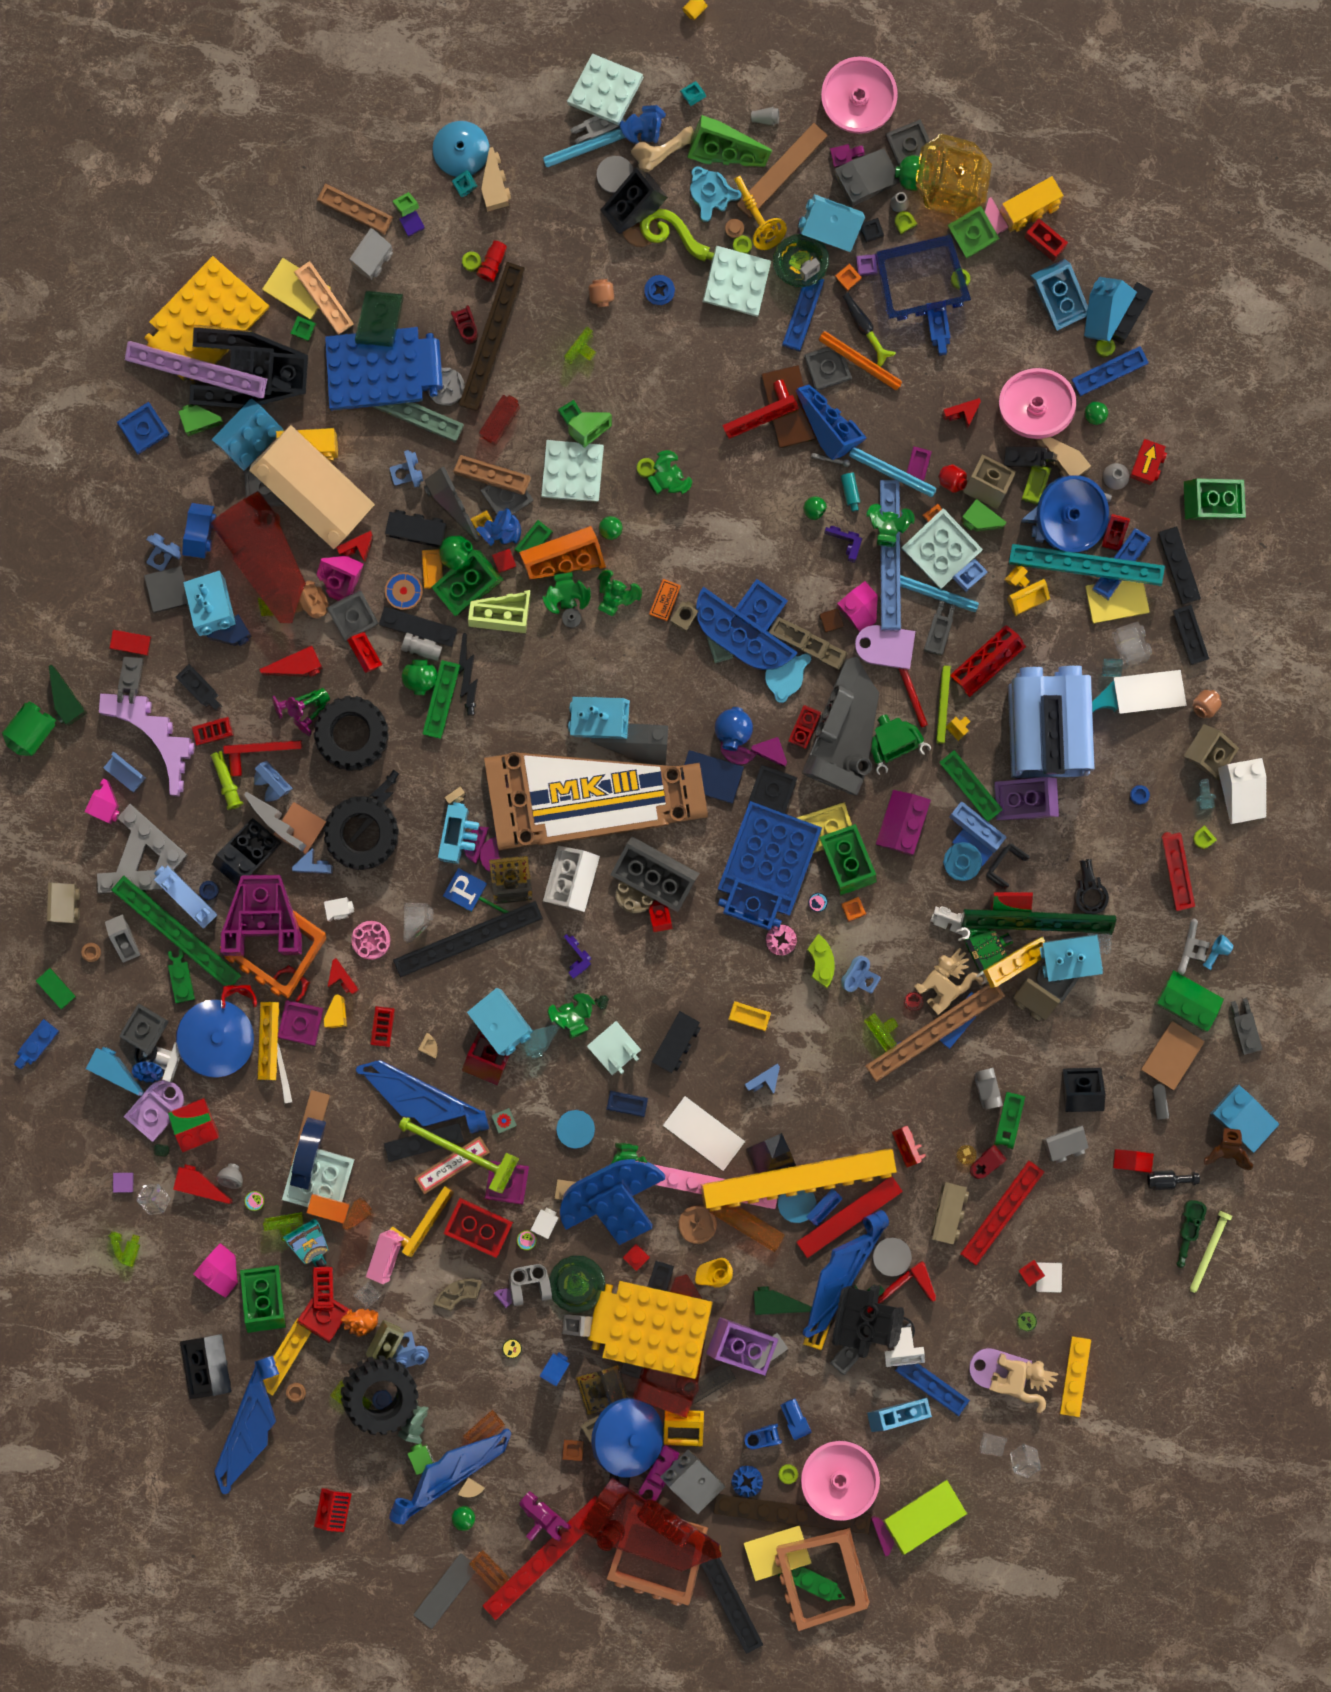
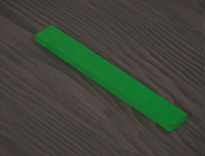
M125 875L111 889L112 892L223 986L234 985L242 976Z

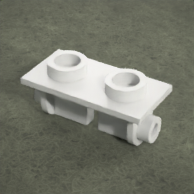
M935 907L931 922L934 923L933 925L946 929L948 923H951L950 931L962 935L960 931L956 932V930L963 928L960 923L962 913L955 914L946 907Z

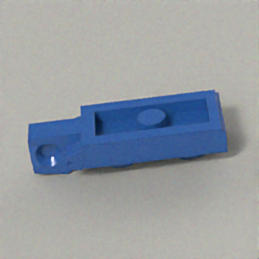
M945 301L926 303L932 345L937 346L939 356L946 355V345L950 344L951 337Z
M43 1019L19 1049L17 1054L20 1057L14 1065L19 1069H22L27 1062L31 1065L39 1058L59 1033V1030Z

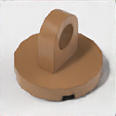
M306 581L301 584L298 589L300 601L290 606L293 614L303 610L313 618H320L327 614L328 600L322 588L316 587L313 581Z

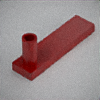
M783 380L773 383L779 401L722 425L729 439L799 409L797 401L793 395H789Z
M302 740L225 745L223 750L224 754H229L230 776L242 775L240 753L301 749Z
M1166 832L1162 835L1161 839L1175 910L1180 911L1195 907L1182 834L1180 832L1175 834Z

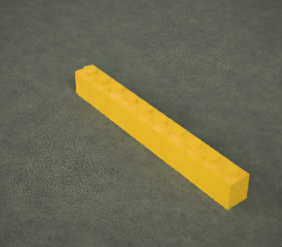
M884 1149L700 1184L704 1207L709 1208L710 1211L720 1210L723 1205L736 1207L740 1206V1202L748 1201V1204L760 1202L759 1198L767 1197V1200L778 1199L780 1194H786V1197L797 1195V1191L805 1190V1193L815 1192L817 1187L822 1186L824 1189L835 1188V1184L842 1183L843 1186L852 1185L854 1180L859 1179L862 1182L872 1181L875 1176H880L881 1179L892 1177L891 1173H896L897 1171L893 1149Z

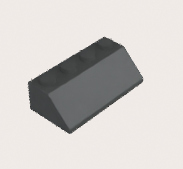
M631 837L620 855L611 876L678 912L700 873L642 841Z

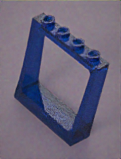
M951 235L875 253L888 320L897 318V321L906 320L908 315L911 314L919 317L927 315L926 311L934 309V313L945 310V306L952 305L953 308L964 306L963 302L971 300ZM937 248H946L962 295L948 300L895 311L892 304L885 261Z

